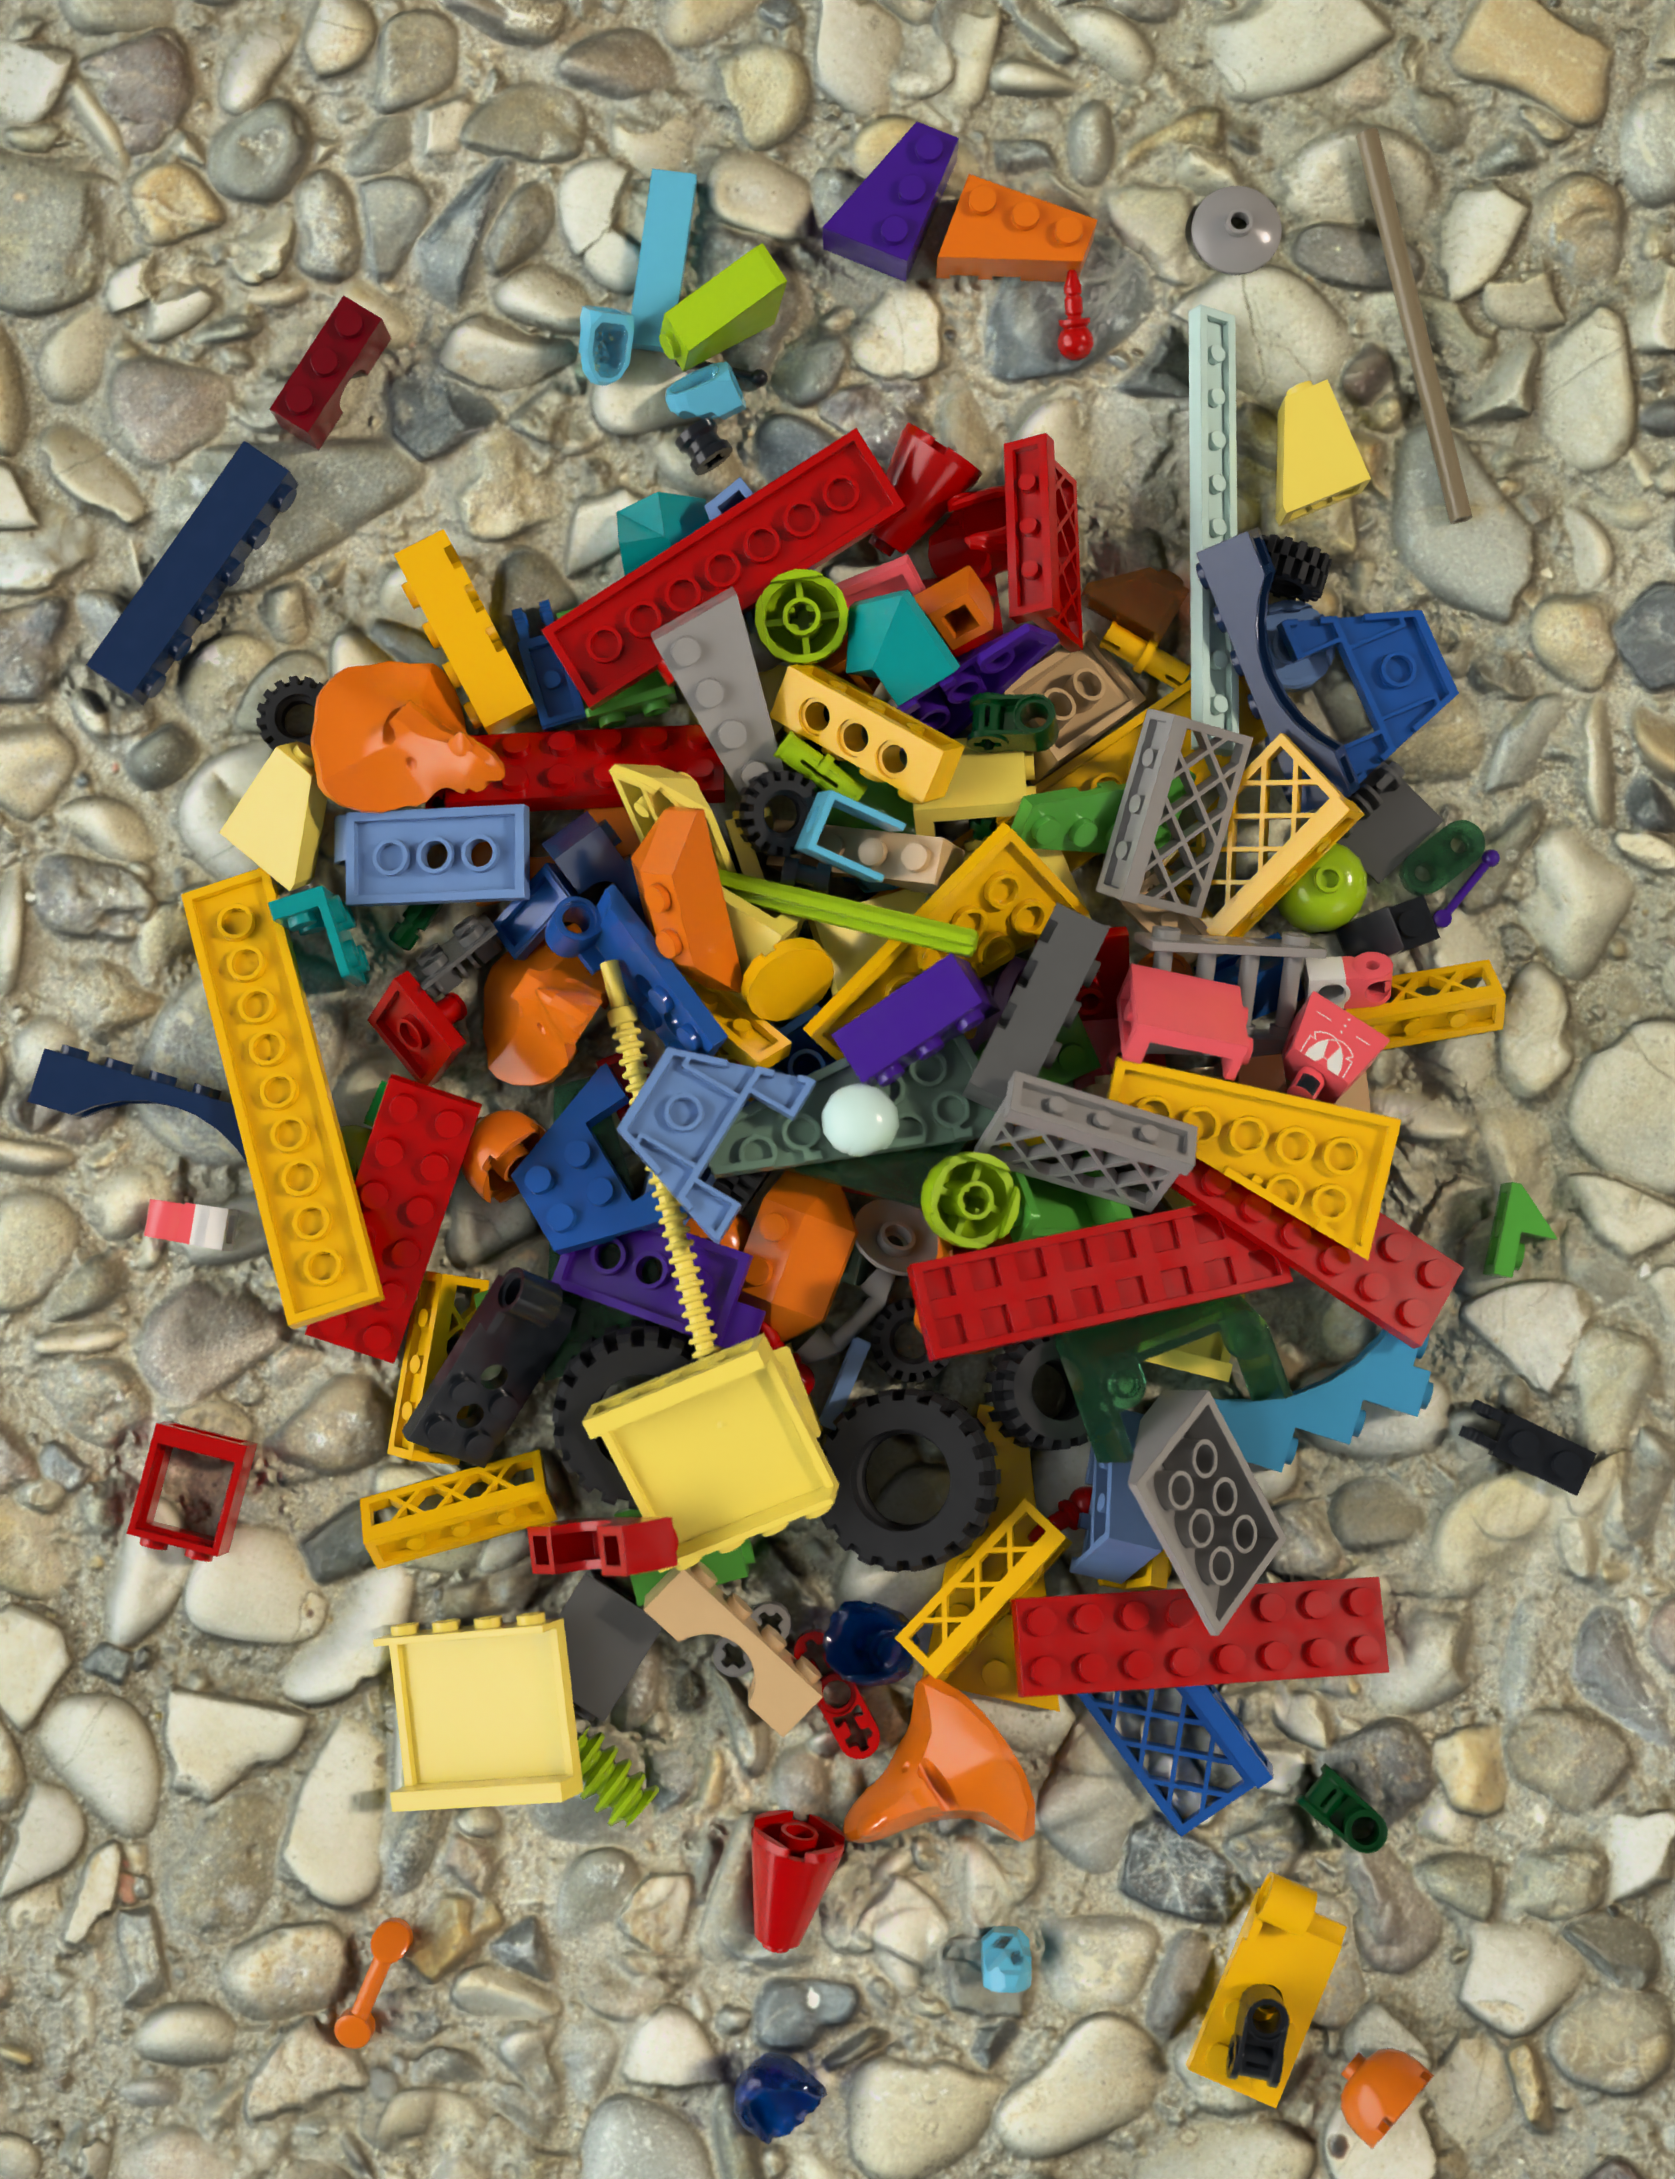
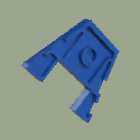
M1422 610L1368 613L1363 616L1342 618L1326 616L1319 619L1299 621L1298 618L1286 619L1276 626L1293 664L1334 646L1337 647L1374 730L1373 733L1344 745L1359 783L1459 694Z
M607 1063L599 1067L511 1174L513 1181L551 1247L559 1255L617 1239V1236L641 1229L648 1231L661 1227L658 1221L663 1218V1214L661 1211L655 1210V1207L659 1205V1199L652 1197L656 1187L634 1201L592 1130L593 1126L628 1104L630 1100L613 1069ZM680 1206L681 1213L687 1214V1218L684 1220L692 1218L689 1215V1213L682 1206Z

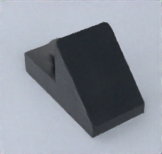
M1424 895L1390 908L1386 906L1335 929L1344 956L1352 957L1365 952H1379L1390 958L1440 938Z

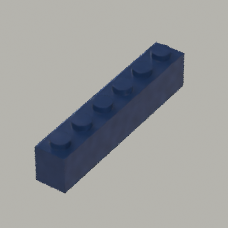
M243 441L89 659L86 666L142 705L145 704L148 698H154L162 690L166 682L165 674L174 661H180L188 653L193 641L191 637L201 623H207L216 613L219 605L217 600L226 587L236 584L242 576L245 568L243 563L252 550L259 549L266 542L273 520L279 512L284 513L294 502L297 494L296 488L299 484L290 471L246 441Z

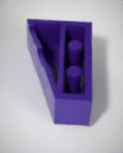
M916 122L822 227L823 249L906 282L956 165L959 138Z
M950 953L833 1033L832 1037L860 1081L870 1086L879 1084L882 1088L899 1079L905 1073V1067L919 1059L922 1061L933 1056L947 1042L973 1029L984 1020L1001 1011L971 963Z

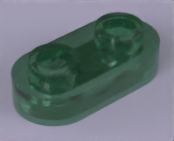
M1457 820L1445 826L1403 860L1399 869V877L1403 887L1416 896H1429L1440 890L1482 856L1485 849V838L1481 829L1476 824L1466 820ZM1456 838L1463 841L1465 845L1463 853L1453 851L1451 848L1452 839ZM1417 866H1423L1428 870V881L1417 879L1415 875Z

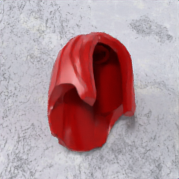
M1005 485L989 487L975 492H964L953 496L947 501L949 512H954L929 537L928 558L938 578H947L968 565L971 566L980 581L1008 571Z

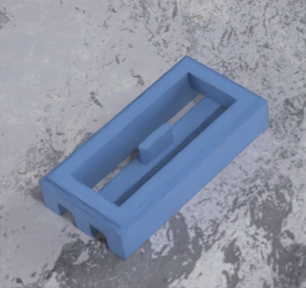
M859 1337L852 1339L819 1418L820 1425L834 1431L836 1430L833 1421L844 1411L871 1342Z

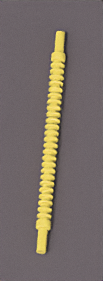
M615 959L601 963L600 967L611 1010L607 1012L610 1027L616 1028L617 1031L613 1034V1039L620 1042V1046L616 1047V1052L623 1054V1059L619 1061V1065L625 1066L627 1072L623 1073L622 1077L623 1079H629L630 1085L626 1087V1092H632L633 1098L629 1100V1105H632L647 1081V1074L651 1072V1069L645 1067L643 1063L648 1059V1056L640 1052V1048L644 1047V1042L637 1039L641 1029L634 1026V1023L638 1021L636 1008L634 1005H629L619 962ZM648 1166L645 1167L647 1172H652ZM652 1172L653 1178L649 1179V1184L656 1187L652 1197L659 1199V1205L655 1207V1210L661 1211L663 1214V1218L659 1219L658 1222L666 1227L662 1237L669 1239V1245L665 1247V1250L671 1251L673 1254V1258L669 1259L668 1263L676 1267L672 1277L679 1279V1285L675 1287V1290L681 1291L683 1294V1298L679 1299L678 1303L686 1307L682 1317L688 1318L689 1325L685 1327V1330L692 1332L693 1338L688 1343L696 1347V1352L692 1354V1358L700 1360L721 1351V1348L715 1347L713 1344V1340L717 1338V1334L710 1331L714 1321L708 1320L706 1313L710 1312L711 1308L703 1304L707 1294L701 1293L700 1286L704 1284V1281L702 1279L698 1280L696 1273L700 1272L701 1268L693 1264L697 1254L691 1253L690 1246L694 1244V1241L687 1239L686 1233L690 1232L691 1228L683 1224L687 1214L681 1213L680 1206L682 1205ZM720 1420L717 1429L729 1425L725 1421Z

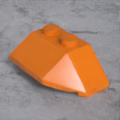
M671 806L662 812L631 857L648 930L655 938L659 952L665 958L671 959L682 974L710 989L740 993L742 992L743 976L704 809Z
M811 1164L789 1167L764 1196L743 1251L752 1255L753 1259L737 1301L765 1311L766 1315L763 1322H766L776 1330L781 1337L780 1341L784 1343L826 1321L858 1236L849 1203L842 1189L843 1185L840 1176Z

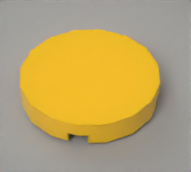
M801 937L782 940L772 945L775 950L765 957L761 953L753 959L743 975L741 985L743 997L751 1012L763 1020L776 1022L792 1019L810 1010L824 997L832 985L835 970L830 956L815 940Z

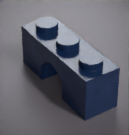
M586 811L542 843L543 847L579 895L595 883L602 881L613 882L647 927L631 862L632 855L629 854L623 858L617 851L615 846L622 841L606 819L598 824L589 812Z

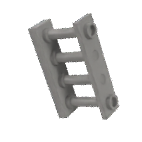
M1157 925L1153 926L1152 933L1135 932L1134 942L1154 951L1152 968L1171 972L1174 952L1198 953L1195 977L1213 981L1217 954L1241 955L1237 986H1240L1243 1006L1248 1008L1246 1027L1248 1037L1253 1039L1251 1057L1281 1054L1295 1017L1303 958L1326 959L1327 949L1310 942V935L1297 932H1283L1282 939L1181 934V929L1176 927ZM1260 956L1284 957L1275 1023H1270L1269 1029H1255V1025L1251 1024ZM1150 1042L1145 1053L1215 1056Z

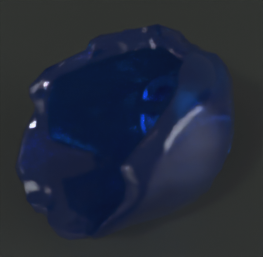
M845 1601L830 1616L829 1627L823 1635L826 1662L843 1680L860 1686L895 1684L909 1675L914 1666V1657L895 1639L910 1620L902 1612L878 1602L870 1604L863 1601ZM915 1634L911 1640L919 1647L920 1640L917 1634Z
M768 2052L756 2058L736 2079L734 2112L746 2130L769 2145L772 2138L788 2135L795 2127L803 2123L806 2115L814 2112L820 2105L821 2098L827 2096L825 2086L803 2065L789 2055Z

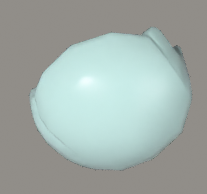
M863 1083L850 1084L835 1091L830 1096L821 1114L823 1133L836 1150L847 1153L850 1156L864 1157L878 1150L888 1148L899 1128L897 1107L883 1090Z

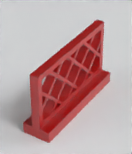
M1047 433L1005 443L1004 468L1009 618L1016 624L1033 621L1040 628L1055 633L1059 639L1058 643L1070 653L1083 650L1077 481L1055 460L1054 440Z

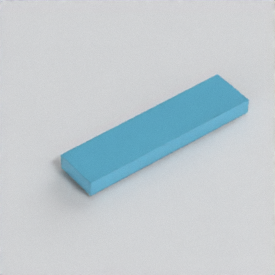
M652 169L631 314L634 315L633 349L664 353L659 341L664 313L681 300L698 181L697 174Z

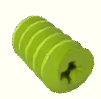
M589 1725L577 1737L582 1780L585 1782L584 1791L581 1793L580 1798L585 1800L597 1794L599 1798L594 1811L599 1813L611 1807L613 1811L607 1824L611 1827L624 1820L627 1823L626 1828L659 1792V1787L655 1784L641 1790L646 1774L640 1771L628 1777L632 1761L626 1758L616 1764L613 1763L618 1753V1747L612 1745L601 1751L600 1747L605 1734L598 1732L587 1737Z

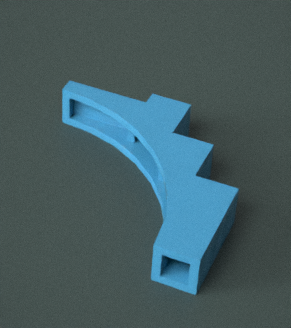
M1382 1328L1379 1334L1351 1361L1317 1382L1289 1393L1257 1399H1213L1246 1462L1282 1473L1284 1464L1291 1465L1297 1451L1298 1438L1293 1437L1295 1428L1350 1445L1352 1436L1358 1437L1364 1426L1366 1411L1361 1409L1363 1401L1418 1417L1420 1408L1425 1410L1428 1407L1433 1393V1383L1428 1382L1431 1371L1413 1366L1415 1358L1421 1359L1425 1353L1429 1333L1422 1346L1413 1349Z

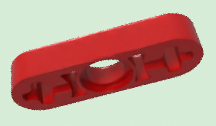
M809 1629L797 1638L794 1646V1657L798 1660L807 1651L806 1642L813 1639L817 1645L823 1643L827 1645L828 1649L823 1652V1659L828 1669L834 1663H837L840 1670L830 1671L820 1678L822 1694L829 1682L840 1680L849 1686L851 1696L846 1704L839 1707L829 1705L824 1697L817 1704L841 1750L847 1756L854 1759L867 1758L877 1750L880 1743L878 1724L831 1635L821 1629ZM809 1658L808 1660L820 1672V1668L818 1667L816 1661L813 1658ZM856 1705H859L862 1712L853 1713L858 1727L861 1730L869 1727L872 1731L867 1735L868 1745L862 1748L857 1742L849 1744L846 1741L851 1736V1729L847 1720L844 1718L840 1724H837L833 1718L850 1713Z

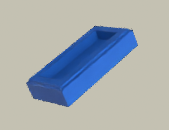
M545 863L530 880V900L512 901L493 922L498 931L496 935L514 960L525 961L544 940L546 926L557 905L563 899L572 896L580 897L555 863Z

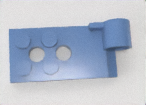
M525 804L392 810L381 814L348 812L345 815L335 816L334 864L346 866V905L373 907L530 900L529 807ZM488 842L492 847V857L486 865L476 867L472 861V851L477 844ZM444 844L448 853L447 860L441 867L432 869L427 861L428 852L433 846Z

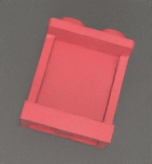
M1130 964L1116 999L1122 1060L1141 1064L1150 1042L1219 1056L1221 1057L1223 1078L1234 1081L1241 1065L1246 1066L1249 1063L1253 1051V1039L1248 1037L1246 1027L1248 1008L1243 1006L1240 986Z

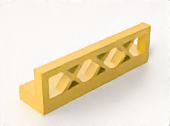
M1487 959L1393 975L1391 997L1395 999L1392 1002L1375 1007L1345 1010L1389 1038L1390 1041L1383 1049L1385 1050L1503 1030L1506 995L1490 960ZM1482 977L1486 986L1470 988L1460 983L1463 980ZM1426 986L1441 990L1438 994L1430 996L1415 992L1417 988Z
M682 974L728 1036L714 1057L727 1059L728 1062L737 1064V1060L744 1066L754 1068L757 1066L770 1068L789 1056L792 1042L766 1020L760 1019L751 1012L750 1008L738 997L727 991L707 988ZM627 995L628 1000L633 1003V1001H632V1000L630 999V997ZM749 1097V1099H748L749 1102H752L753 1100H755V1099L752 1098V1097Z
M426 1270L409 1321L387 1454L410 1461L459 1465L460 1459L440 1452H430L429 1448L407 1441L402 1430L447 1359L446 1348L448 1339L457 1331L461 1336L466 1328V1324L468 1325L476 1312L474 1294L487 1291L489 1280ZM457 1285L473 1288L470 1307L461 1315L454 1306ZM469 1406L462 1407L457 1414V1418H467Z
M540 1449L487 1463L485 1468L476 1466L360 1498L363 1544L377 1570L524 1530L528 1526L558 1520L556 1505L547 1486L544 1459ZM533 1468L535 1481L517 1486L509 1483V1480L516 1472ZM479 1482L489 1484V1487L481 1496L468 1498L463 1495L472 1484ZM439 1494L445 1497L434 1509L424 1511L418 1508L428 1496ZM392 1506L399 1509L390 1521L375 1525L374 1511Z
M1025 1498L895 1639L935 1679L945 1681L1012 1609L1011 1599L1022 1598L1073 1543ZM1028 1514L1046 1532L1033 1546L1014 1547V1528ZM1007 1536V1547H997ZM1017 1553H1026V1554L1015 1564V1554H1017ZM989 1554H1007L1008 1573L1000 1581L982 1582V1562ZM974 1572V1582H964ZM982 1588H993L982 1600ZM957 1589H975V1608L967 1617H949V1597ZM942 1606V1617H932ZM960 1623L950 1634L949 1624ZM924 1624H942V1644L928 1657L911 1638Z

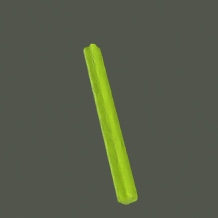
M718 869L721 886L755 907L933 950L953 953L954 955L967 958L972 957L977 949L978 932L974 929Z

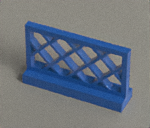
M1214 1685L1174 1687L1182 1696L1180 1713L1153 1709L1155 1689H1149L1147 1707L1120 1703V1691H1115L1114 1701L1094 1698L1091 1693L1077 1694L1180 1837L1256 1786L1259 1789L1274 1779L1273 1765ZM1187 1704L1196 1716L1185 1714ZM1102 1708L1112 1710L1111 1720ZM1117 1711L1145 1716L1142 1740L1124 1737L1115 1727ZM1150 1717L1178 1722L1175 1746L1147 1741ZM1184 1723L1205 1727L1210 1734L1208 1752L1180 1747ZM1215 1742L1224 1755L1214 1753ZM1130 1747L1140 1748L1139 1759ZM1145 1750L1173 1754L1170 1778L1149 1774L1143 1766ZM1179 1756L1207 1761L1203 1784L1175 1779ZM1212 1762L1232 1765L1242 1780L1229 1789L1209 1786ZM1158 1785L1168 1787L1167 1797ZM1174 1788L1202 1793L1199 1809L1184 1820L1171 1804ZM1207 1794L1217 1796L1206 1804Z

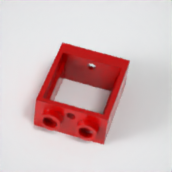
M172 1421L156 1423L126 1534L141 1537L139 1544L152 1549L167 1550L168 1545L186 1549L184 1556L199 1561L212 1562L213 1556L219 1557L228 1553L258 1443ZM173 1447L234 1462L215 1537L154 1521Z

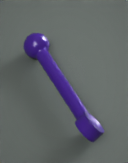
M1493 849L1486 850L1482 854L1481 864L1448 905L1433 914L1432 918L1437 928H1445L1450 925L1452 921L1451 914L1488 868L1494 867L1499 863L1500 855L1497 851Z

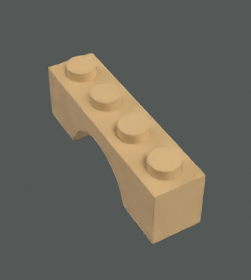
M775 819L773 831L785 832L793 826L795 821ZM825 825L823 833L820 834L816 844L885 875L881 883L898 886L913 892L934 894L963 864L965 853L964 850L941 837ZM804 853L791 855L793 858L800 859L801 864L816 867L818 863L826 864ZM768 855L766 864L782 872L785 857ZM832 866L831 878H858Z
M699 1561L694 1566L682 1571H678L676 1567L672 1568L646 1594L643 1610L678 1642L696 1635L712 1634L725 1637L740 1646L749 1657L754 1670L752 1682L748 1689V1706L784 1738L823 1697L822 1685L819 1680L822 1677L821 1673L805 1657L801 1656L797 1660L785 1649L787 1642L772 1626L766 1625L762 1628L752 1619L750 1615L753 1612L741 1597L735 1593H732L730 1596L726 1595L716 1585L718 1582L717 1577L705 1564Z

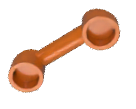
M388 1918L375 1930L370 1943L371 1952L374 1957L354 2005L346 2009L335 2023V2036L347 2048H362L373 2036L376 2024L371 2011L391 1963L401 1959L412 1944V1929L401 1918Z

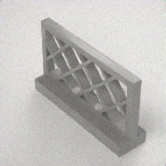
M1148 708L1096 892L1130 903H1139L1201 918L1253 737L1179 715ZM1189 729L1193 730L1199 748L1184 758L1181 753V747L1186 730ZM1207 735L1214 737L1211 740H1209ZM1227 741L1235 742L1230 762L1220 768L1214 750ZM1204 758L1211 776L1195 786L1189 768ZM1179 776L1186 794L1170 804L1167 796L1171 782ZM1216 786L1220 795L1217 807L1207 814L1200 796ZM1191 804L1198 821L1182 832L1175 814ZM1166 822L1173 839L1157 850L1154 841L1158 827ZM1203 831L1207 840L1204 852L1194 859L1187 842ZM1178 849L1185 866L1169 877L1162 860ZM1153 867L1160 884L1147 894H1141L1140 890L1145 872ZM1190 876L1194 887L1189 904L1186 905L1180 903L1174 887ZM1165 894L1167 900L1161 899L1160 897H1162Z
M1015 1071L1008 1081L1005 1099L974 1147V1152L993 1155L1006 1163L1011 1171L1152 1212L1178 1175L1187 1176L1195 1166L1198 1127ZM1042 1136L1046 1143L1028 1146L1024 1139ZM1010 1142L1015 1149L1004 1151L991 1146ZM1087 1150L1091 1157L1073 1160L1069 1153ZM1056 1156L1060 1163L1047 1164L1038 1159ZM1133 1164L1136 1168L1133 1171L1117 1173L1114 1167ZM1101 1169L1105 1176L1094 1178L1083 1173ZM1146 1183L1150 1190L1144 1193L1130 1189L1127 1186Z

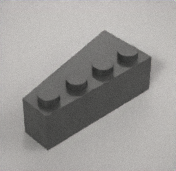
M1059 903L1056 904L962 1096L997 1112L1007 1095L1008 1081L1015 1071L1037 1077L1042 1066L1050 1070L1062 1046L1055 1039L1061 1026L1070 1029L1082 1005L1075 998L1081 986L1088 989L1091 986L1101 965L1100 962L1094 959L1110 928Z

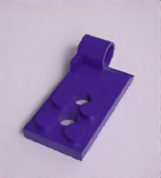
M665 1225L648 1231L641 1229L617 1236L616 1240L560 1256L552 1281L558 1283L563 1290L693 1336L692 1332L685 1330V1327L689 1325L688 1318L682 1317L686 1307L678 1303L679 1299L683 1298V1294L681 1291L675 1290V1287L679 1285V1279L672 1277L676 1267L668 1263L669 1259L673 1258V1254L671 1251L665 1250V1247L669 1245V1239L662 1237V1233L666 1231ZM686 1233L687 1239L694 1241V1244L690 1246L691 1253L697 1254L693 1264L701 1268L700 1272L696 1273L698 1280L702 1279L704 1281V1284L700 1286L701 1293L707 1294L703 1304L711 1308L710 1312L706 1313L708 1320L714 1321V1325L710 1327L711 1333L717 1334L713 1344L727 1349L758 1336L766 1312L737 1301L753 1256ZM617 1244L621 1251L620 1261L615 1267L605 1269L601 1263V1253L606 1246ZM658 1258L663 1266L662 1276L657 1282L647 1284L642 1276L643 1267L647 1261Z

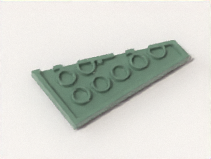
M964 1033L947 1042L933 1056L922 1061L919 1059L905 1067V1073L893 1083L882 1088L879 1084L873 1086L883 1090L897 1107L899 1128L888 1148L878 1150L866 1156L980 1139L996 1112L962 1096L978 1063V1059ZM846 1057L807 1076L816 1080V1085L794 1121L759 1101L742 1108L708 1164L715 1179L855 1158L856 1156L842 1153L833 1147L823 1133L821 1115L830 1096L835 1091L850 1084L862 1083Z

